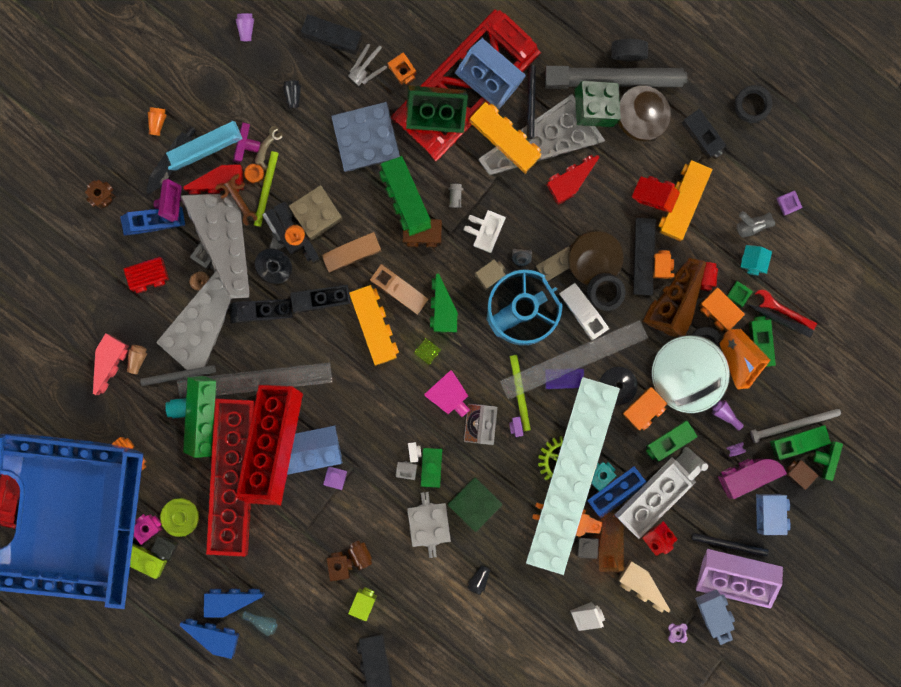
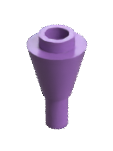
M719 400L713 405V415L731 423L737 430L743 428L744 425L736 418L726 400Z

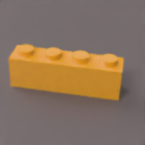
M485 102L470 118L469 122L526 174L541 158V149L535 143L530 144L526 140L527 136L521 130L516 131L512 127L513 123L507 117L502 118L498 114L499 110L493 104L488 105Z
M692 160L688 165H684L681 171V175L684 176L681 182L677 181L675 188L680 192L672 213L668 212L666 217L662 216L658 227H661L659 233L678 241L683 240L713 169Z
M369 285L350 292V297L375 366L396 359V354L399 351L396 342L392 343L389 337L393 334L390 325H385L383 320L386 317L383 306H378L377 300L380 297L377 289H372V286Z

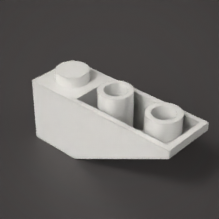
M575 283L559 293L591 341L609 330L602 317Z
M590 602L570 610L579 631L604 627L602 621H605V618L598 605L594 606Z

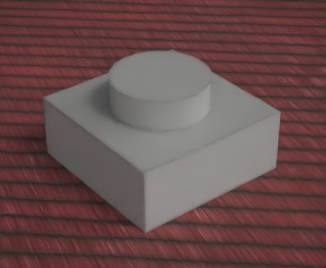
M407 461L398 462L396 477L415 480L417 465Z

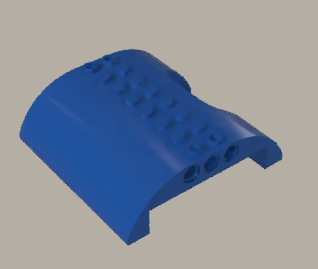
M0 434V475H8L14 478L20 487L16 533L14 539L9 544L0 548V591L104 601L105 607L125 609L144 453L100 442L39 435Z

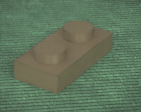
M569 246L536 265L538 272L545 275L547 282L569 269Z

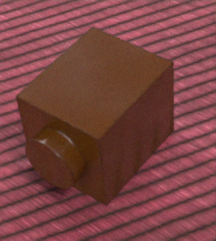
M793 460L786 467L788 470L786 476L802 490H806L818 477L802 460Z

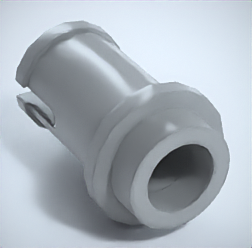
M450 184V188H448L450 190L449 207L461 208L462 184Z

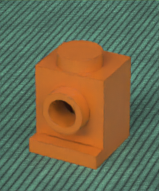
M404 52L388 62L389 69L401 85L403 83L408 85L416 79L414 76L417 72ZM402 69L407 70V73L405 75H402L400 73Z
M658 251V254L654 255L653 278H674V273H671V270H674V259H671L670 251Z

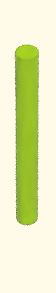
M273 151L270 154L256 214L258 219L254 221V226L257 227L262 225V214L265 212L278 158V153Z
M517 355L510 356L522 427L523 431H529L531 429Z

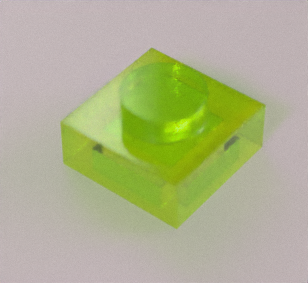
M425 338L414 354L430 365L441 349Z

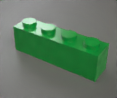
M400 156L381 163L379 175L382 182H386L388 186L386 191L389 198H393L395 202L393 207L396 214H400L402 218L400 223L403 230H407L409 236L430 229V217L403 157Z
M206 376L188 377L183 453L194 458L212 456L216 380Z

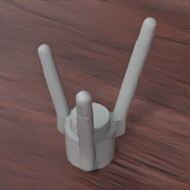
M367 44L350 70L351 73L348 76L358 86L361 83L365 85L369 80L387 69V66H383L367 77L368 73L364 70L381 50V46H378L364 64L359 66L370 47V44Z

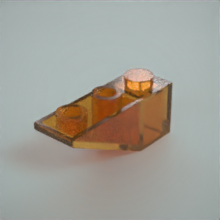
M608 513L603 517L599 547V572L624 571L623 523L615 516L616 513Z

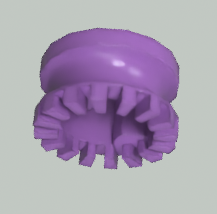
M744 443L727 447V450L730 451L729 457L745 453L746 449H743Z

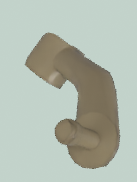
M277 126L270 128L269 136L261 143L255 158V164H261L263 170H267V166L263 161L265 160V154L269 145L274 139L279 140L282 138V133L274 135V132L279 129Z

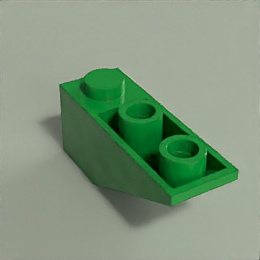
M436 274V278H432V289L435 290V297H431V309H435L434 316L430 318V328H434V332L457 333V310L440 275Z
M826 425L772 440L770 444L775 460H781L831 444Z

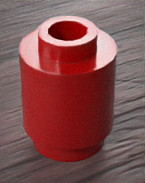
M706 262L701 290L712 291V288L716 287L718 275L716 263Z

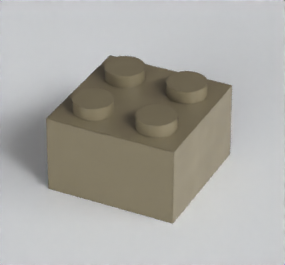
M321 185L289 205L311 241L343 220Z

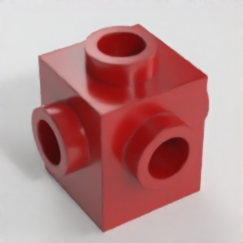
M664 521L651 528L642 537L656 556L661 553H669L674 548L673 544L678 540Z

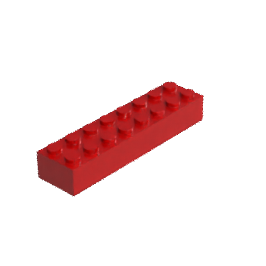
M215 399L206 555H248L251 503L238 499L236 493L255 401Z

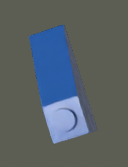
M179 207L178 220L174 222L159 216V209L127 212L121 216L124 236L185 226L182 207Z

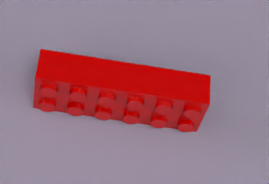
M259 385L236 493V497L246 503L281 506L303 393L293 386Z

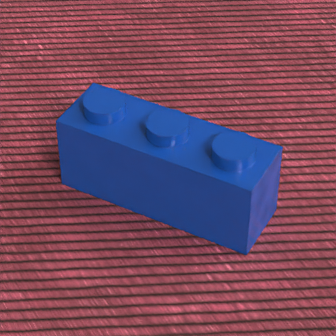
M634 466L587 501L601 519L638 492L646 484V481Z

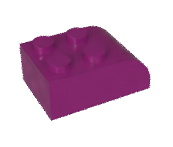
M759 458L754 460L746 459L738 463L739 467L737 468L729 467L721 471L722 475L718 476L727 497L735 499L787 473L784 467L777 461Z

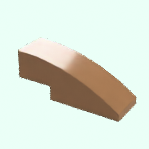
M373 232L323 254L322 257L330 273L382 251Z

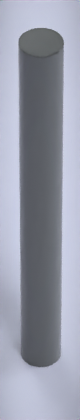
M212 365L141 378L140 382L142 386L211 374L216 373V367Z

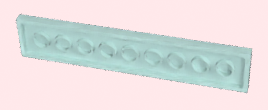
M582 377L527 558V564L564 575L620 388Z

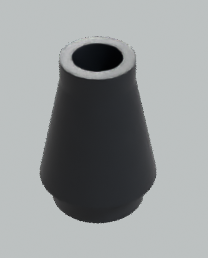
M299 80L284 81V86L282 87L288 108H299L301 91Z
M480 565L479 569L467 583L469 584L467 589L477 595L485 592L491 570Z

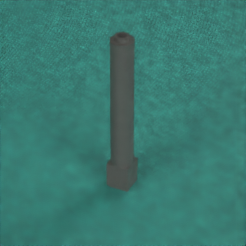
M546 66L545 89H568V87H577L581 81L618 83L619 87H683V84L687 83V72H684L683 68H569V66Z

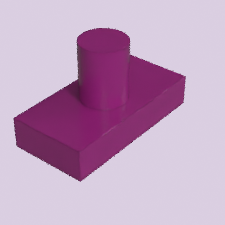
M242 122L239 131L243 139L236 143L232 162L241 163L244 150L256 153L259 151L260 142L247 139L250 124Z
M169 179L162 181L161 196L154 201V207L159 209V216L174 222L178 220L182 186Z

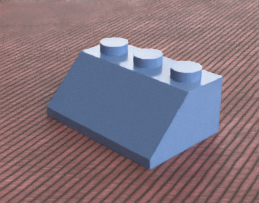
M483 38L470 48L455 72L457 76L498 110L514 93L526 76Z
M336 426L296 433L287 475L342 464Z

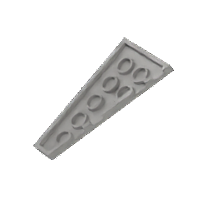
M573 94L535 119L534 139L526 138L530 144L535 143L541 149L540 153L542 155L538 161L605 142L595 126L577 125L576 104ZM525 126L521 131L527 136V126ZM497 147L478 159L489 176L517 168Z
M230 193L223 199L220 197L222 194L181 196V201L196 227L198 236L220 276L229 299L249 298L241 210Z
M217 270L156 342L187 370L206 366L224 323L227 310L231 305L232 299H229Z

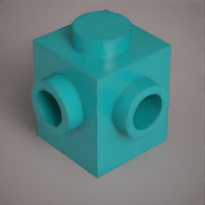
M746 245L741 268L748 270L747 273L751 275L767 274L772 251L760 246Z
M602 461L600 463L597 462L591 484L600 492L616 477L614 473L616 469L609 462L606 464Z

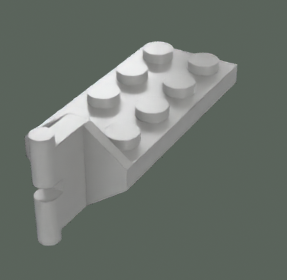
M688 447L682 450L683 453L676 460L672 457L615 514L638 539L696 483L694 478L702 470L708 469V464Z

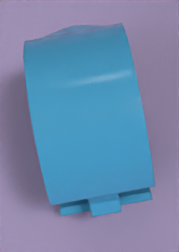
M518 270L502 277L492 289L488 300L486 320L497 337L516 345H532L545 339L556 328L562 314V303L559 302L554 294L557 288L551 289L545 279V275L532 270ZM522 276V294L516 296L510 305L492 316L491 302L495 291L505 281ZM525 276L533 277L543 282L557 305L555 322L538 313L539 306L548 301L543 291L534 296L526 293ZM520 300L529 301L533 307L532 314L529 316L520 315L516 311V303ZM534 317L552 326L545 335L528 341L513 339L503 333L521 322L531 321Z

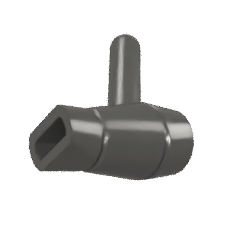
M741 211L739 217L743 221L737 224V232L742 238L749 237L766 228L775 226V221L770 212L751 218L746 212Z

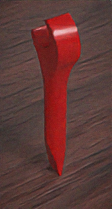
M759 290L754 293V295L759 294L763 297V303L758 305V307L776 310L812 330L815 329L817 323L781 305L768 291Z

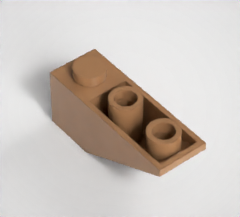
M382 264L370 279L373 284L417 315L429 300Z

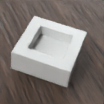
M416 442L408 443L410 462H418V457H422L421 447L417 446Z

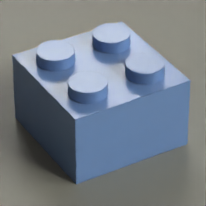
M756 494L757 533L762 535H787V530H790V519H787L790 501L787 499V495Z

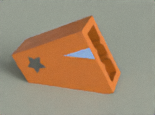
M730 329L724 334L720 346L728 362L734 384L737 389H748L770 362V359L742 329Z

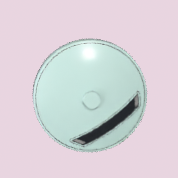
M688 335L671 340L660 349L652 366V380L656 392L667 405L681 412L696 413L709 409L723 397L729 383V366L723 352L713 342L699 336Z

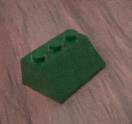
M408 85L406 129L464 133L468 99L466 90Z

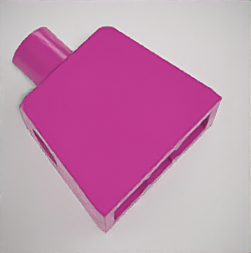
M452 370L424 394L447 414L455 410L463 417L470 411L463 402L468 395Z

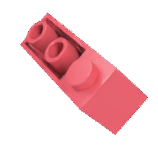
M106 333L95 351L93 394L95 395L103 394L109 386L107 383L109 378L115 376L119 369L117 365L128 354V345Z

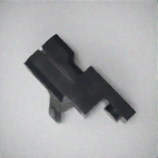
M282 202L275 206V209H270L262 214L273 235L270 248L286 247L291 255L305 248L303 254L308 262L312 260L315 264L320 261L306 234L304 240L299 245H291L286 241L285 232L288 227L294 225V215L286 202Z

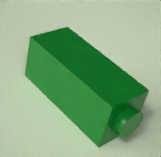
M755 317L754 321L749 322L750 339L770 359L766 367L776 366L771 320H765V317Z
M685 420L647 444L648 450L646 452L651 460L655 459L659 462L698 436L689 422Z

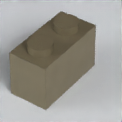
M494 259L477 271L475 277L485 291H488L506 275V269L500 261L496 262Z

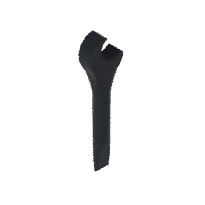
M751 304L748 305L760 315L791 329L799 335L803 334L811 338L814 332L806 326L790 321L765 308Z

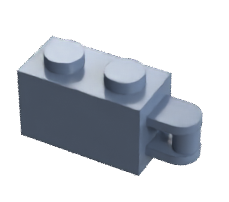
M716 589L695 598L710 635L713 638H717L720 645L732 641L733 638L730 631L734 630L732 623L735 620L731 611L726 609L728 602L725 595H721Z

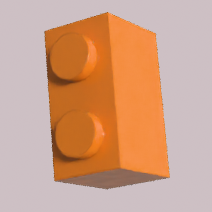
M718 287L699 304L701 307L700 311L707 318L711 317L715 321L714 325L720 331H729L745 315Z
M649 387L622 415L637 430H645L652 424L650 420L655 415L659 417L666 410L664 407L667 403L652 387Z

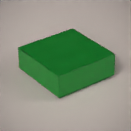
M736 281L727 297L742 308L753 291Z

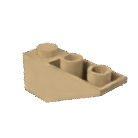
M629 560L618 578L621 582L620 586L629 592L631 589L638 593L636 596L644 602L650 600L654 603L652 607L662 613L664 610L670 612L667 603L649 572Z

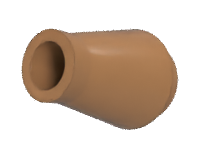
M132 345L131 349L128 350L127 372L138 374L147 356V349L145 347Z

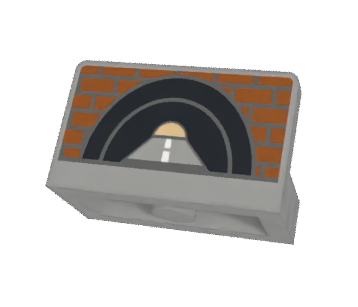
M468 404L470 411L467 412L464 442L494 445L498 407Z

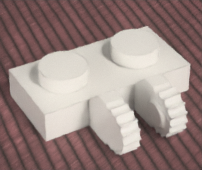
M489 210L484 220L469 215L468 219L471 222L482 226L480 231L470 226H465L464 231L477 236L474 247L491 253L506 217Z

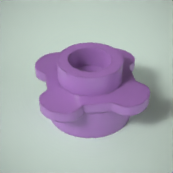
M672 623L668 626L670 630L668 640L671 643L675 641L685 643L687 641L686 630L688 628L686 624L675 625Z

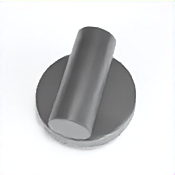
M513 249L512 260L515 264L524 266L531 262L532 250Z

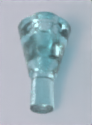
M247 611L242 616L243 619L253 623L267 637L270 634L273 635L278 626L274 618L255 616Z

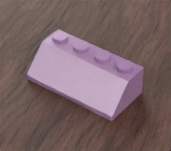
M707 549L702 561L696 591L708 593L717 589L726 598L771 609L782 586L783 567Z

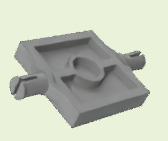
M422 492V504L417 507L407 508L412 547H428L429 558L437 557L436 545L451 542L446 503H430L429 492H425V495Z

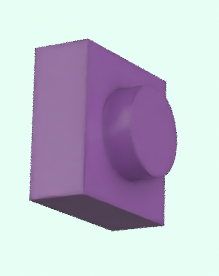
M512 418L513 422H509L511 434L515 433V437L523 436L521 418Z
M328 466L323 485L342 490L347 471Z

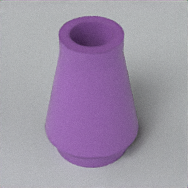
M237 14V19L235 20L240 41H252L251 36L254 24L252 14Z

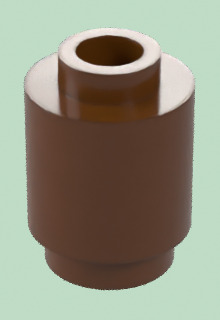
M358 540L349 545L350 549L347 552L358 570L373 564L371 561L372 557L364 542L360 543Z

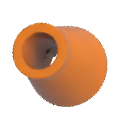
M150 107V112H148V134L160 136L166 118L165 109Z

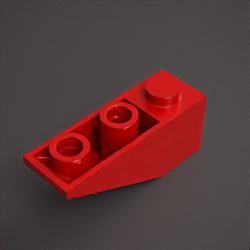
M590 155L582 160L583 163L576 166L574 164L565 169L566 173L561 176L557 173L549 178L550 182L547 183V187L557 205L575 196L598 161V155L595 157Z
M240 164L221 165L184 186V190L189 192V195H200L203 191H208V194H220V191L225 190L223 188L216 190L217 184L226 183L235 174L240 175L239 178L235 179V183H243V167Z

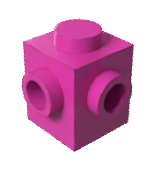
M143 514L135 520L134 537L141 545L145 544L163 530L160 527L162 525L160 520L151 514L147 516Z

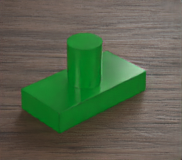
M832 441L828 454L815 451L813 462L825 465L822 479L833 481L843 446L842 443Z
M423 448L422 487L440 488L442 449Z

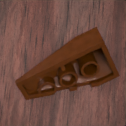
M689 258L675 275L673 283L663 289L664 293L659 300H654L650 305L643 322L670 336H685L692 323L706 262Z

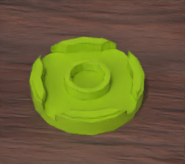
M183 498L173 499L162 508L160 515L162 527L170 535L176 537L186 536L197 527L199 511L190 500Z

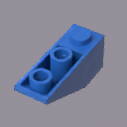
M209 589V592L204 594V617H225L262 598L265 592H260V589H248V592H240V589H229V592H221V589Z
M186 619V621L180 623V627L211 654L230 659L234 657L239 633H235V629L224 627L223 630L217 629L216 625L205 623L204 626L197 624L198 621L193 619Z

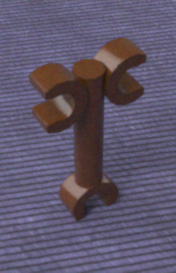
M235 174L226 183L217 184L215 189L223 188L225 190V193L220 196L221 199L226 198L230 192L243 213V223L247 226L249 225L248 216H252L255 221L258 217L254 211L248 209L237 189H242L245 183L236 184L235 179L239 178L240 175Z

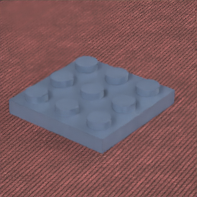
M387 102L332 116L345 172L400 157Z

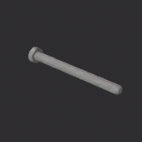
M834 409L758 432L754 429L750 431L753 443H758L761 438L838 417L841 415L840 409Z

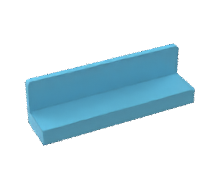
M232 121L167 152L166 154L171 163L168 169L177 171L242 140L243 138L236 122Z

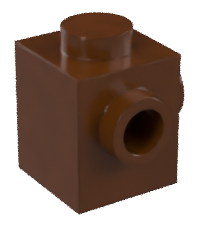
M342 551L331 553V557L327 558L330 581L349 579V570H353L351 558L348 559L347 554L343 555Z

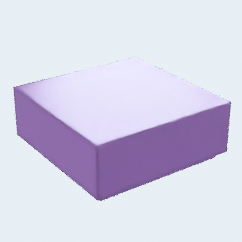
M795 191L776 198L784 216L802 208Z

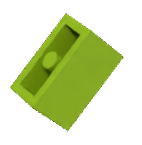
M133 543L130 567L154 579L159 578L168 560H162L156 557L153 552Z
M366 587L363 590L359 588L348 614L367 621L377 595H374L375 591Z

